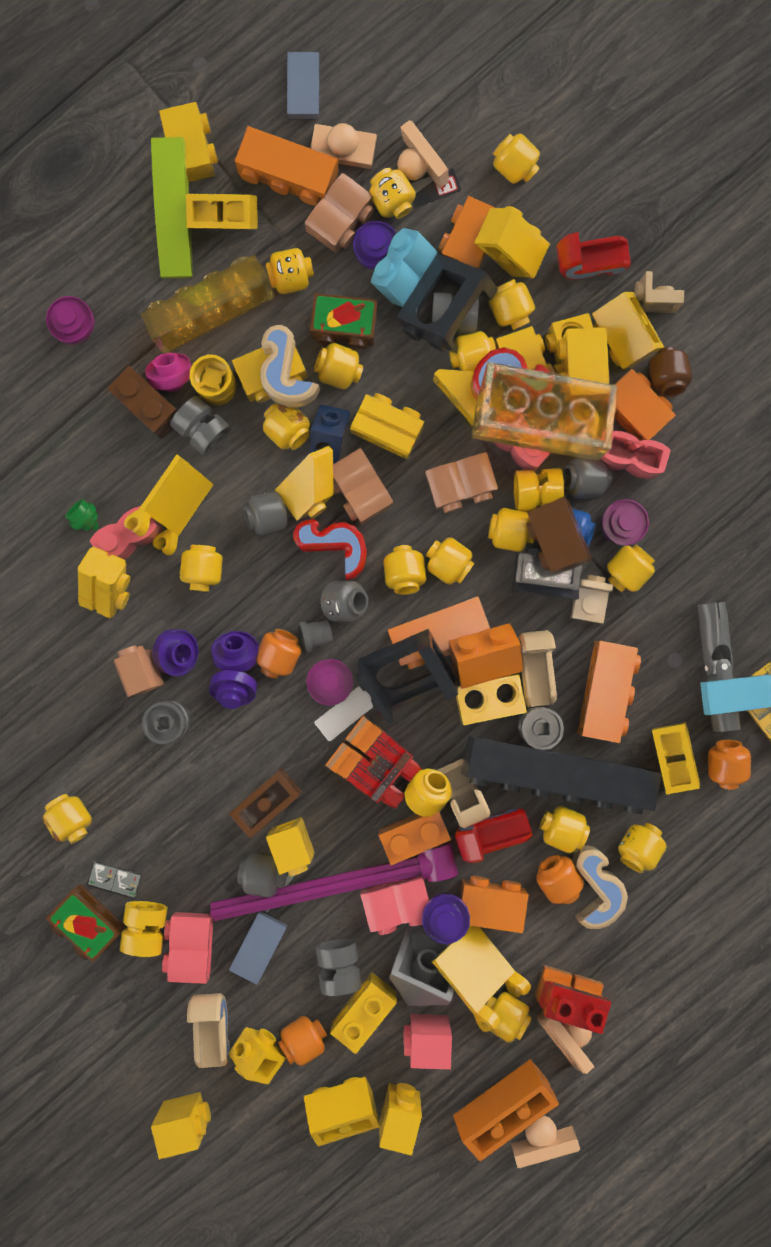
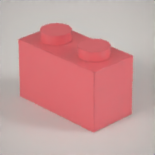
M410 1014V1025H404L403 1045L404 1056H410L411 1068L451 1070L452 1033L448 1015Z

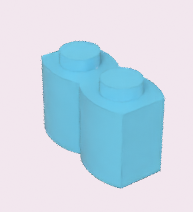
M403 228L393 237L387 256L376 265L371 283L392 304L403 307L438 252L419 231Z

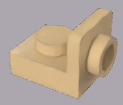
M645 271L640 281L636 282L634 294L644 312L676 313L684 304V290H674L672 286H659L652 289L653 273L652 271Z
M587 575L586 580L581 579L579 599L573 601L570 618L603 624L609 592H612L613 585L605 583L606 578Z

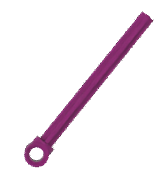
M449 841L418 854L417 857L405 859L394 865L386 863L287 885L284 888H278L277 893L271 898L247 894L211 902L210 914L213 917V921H218L421 875L428 882L450 879L458 875L452 843Z

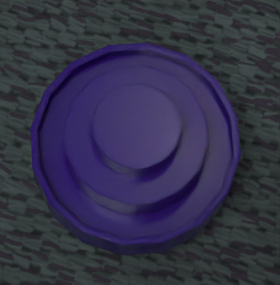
M372 221L367 222L358 229L354 236L353 249L355 257L361 265L367 269L375 270L376 265L387 256L391 241L397 234L393 227L385 222Z
M169 629L164 631L157 637L153 645L152 656L154 664L159 671L166 675L182 676L187 674L194 668L198 660L199 650L197 641L186 630Z
M231 631L222 634L212 645L213 662L222 671L233 670L243 672L249 670L256 664L258 642L255 637L242 631Z
M226 670L214 674L210 679L209 694L225 708L236 709L253 702L256 698L257 682L246 673Z
M442 893L434 896L426 903L422 914V924L425 932L432 940L438 943L450 944L459 941L465 936L470 925V914L467 905L461 898L453 894Z

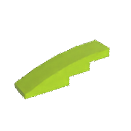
M183 137L151 138L154 210L161 278H193L192 228H187L186 194H189V182L186 175V143Z

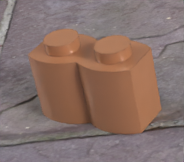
M342 173L306 219V232L335 253L341 248H348L356 234L354 229L360 223L366 224L374 213L375 208L373 207L372 194Z
M361 448L333 464L334 493L338 494L341 492L345 497L347 503L343 507L352 522L358 519L360 524L363 525L394 506L393 500Z
M487 452L425 471L436 510L443 509L444 513L463 508L461 503L474 499L475 504L493 499L492 493L498 490Z
M134 645L118 651L119 658L113 661L127 697L138 696L165 685L161 672L154 664L152 649L145 650L143 645L138 647Z

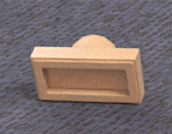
M409 120L401 126L403 141L409 148L404 150L399 156L397 162L398 170L402 171L408 180L413 181L422 178L427 171L437 186L441 188L449 182L448 168L415 124Z
M346 123L337 124L334 127L315 124L311 149L338 158V164L372 169L377 134L355 131L352 126Z
M543 1010L537 1016V1021L570 1064L581 1073L587 1074L594 1068V1065L580 1047L589 1043L592 1038V1031L565 1023L561 1024L559 1021L546 1018L543 1015Z
M545 1115L525 1129L527 1139L511 1143L517 1168L526 1167L580 1150L573 1127L569 1126L557 1130L555 1123Z

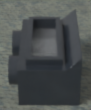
M525 548L524 553L516 555L512 593L525 592L543 597H562L571 601L579 599L582 565L556 576L550 572V569L544 570L538 553L542 550Z

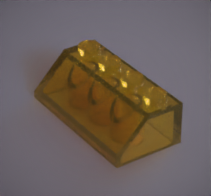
M255 255L248 258L247 256H242L235 259L231 263V267L221 272L213 271L203 277L202 282L192 287L190 285L184 286L174 293L175 296L165 301H155L147 306L146 311L140 313L152 340L162 353H170L275 298L269 277Z
M488 362L475 406L471 438L598 461L611 449L617 386Z

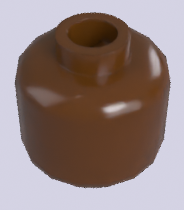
M664 347L648 362L651 387L655 392L660 393L664 397H674L684 393L692 382L689 357L684 351L674 347Z

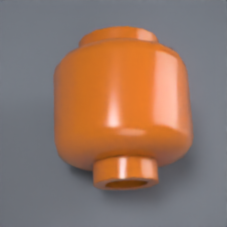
M275 629L274 632L266 633L258 647L256 658L257 664L261 667L260 671L270 678L291 674L302 651L301 646L298 644V638L294 634L282 629Z
M718 741L716 746H713L708 751L709 778L713 782L718 783L723 789L733 790L739 788L740 784L747 782L751 777L750 751L740 741Z
M552 855L544 859L538 867L536 880L547 899L554 904H570L576 901L583 889L584 880L574 862L566 856Z
M301 1016L281 1030V1040L277 1043L290 1065L295 1062L298 1066H304L324 1052L325 1045L322 1039L327 1037V1034L318 1019L312 1022L308 1017Z

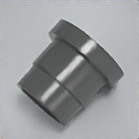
M328 620L307 624L305 621L298 622L299 634L305 653L312 652V648L333 643L332 631Z

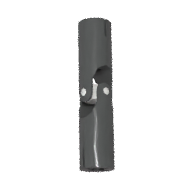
M726 602L697 605L704 666L708 676L707 682L733 679V659ZM716 647L721 650L724 659H712V654ZM739 711L710 715L712 732L741 729Z

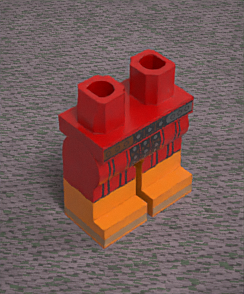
M363 715L346 737V740L370 758L368 759L344 741L325 766L341 775L376 803L381 800L383 803L396 809L405 797V793L393 785L394 781L401 775L410 782L423 769L412 759L413 754Z
M543 965L535 997L544 1010V1017L603 1034L612 1003L610 999L602 996L603 983L574 974L572 981L573 976L570 972Z

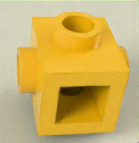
M245 1027L229 1051L228 1055L236 1065L235 1070L246 1080L269 1084L285 1061L286 1056L275 1043L276 1038L271 1032L262 1028L255 1030Z

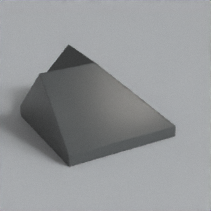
M409 923L406 926L389 978L408 1006L449 1005L454 989L432 963L449 944L438 943L432 940L424 928L410 926Z

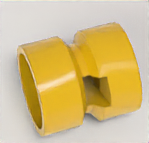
M208 354L201 356L193 363L189 378L193 388L204 402L220 406L228 403L234 397L237 390L236 378L230 366L223 358Z
M560 468L542 469L540 474H536L534 470L515 471L514 501L516 510L531 511L538 506L546 505L564 497V481Z
M150 901L127 902L123 923L127 928L121 933L119 950L124 954L138 957L160 955L164 934L160 929L166 923L167 906Z

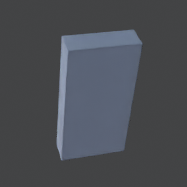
M288 52V119H319V52Z
M259 911L229 971L257 985L287 925Z

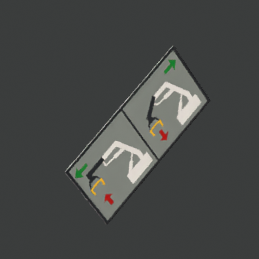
M94 861L87 885L135 899L142 875Z

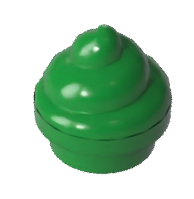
M80 499L65 515V518L69 520V526L74 530L96 531L99 528L96 506L92 502L87 503L84 499Z

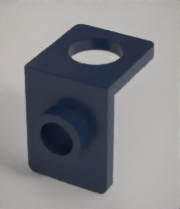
M327 405L319 406L311 428L308 455L318 451L316 447L318 443L326 442L334 449L333 464L340 460L342 439L350 417L349 410Z

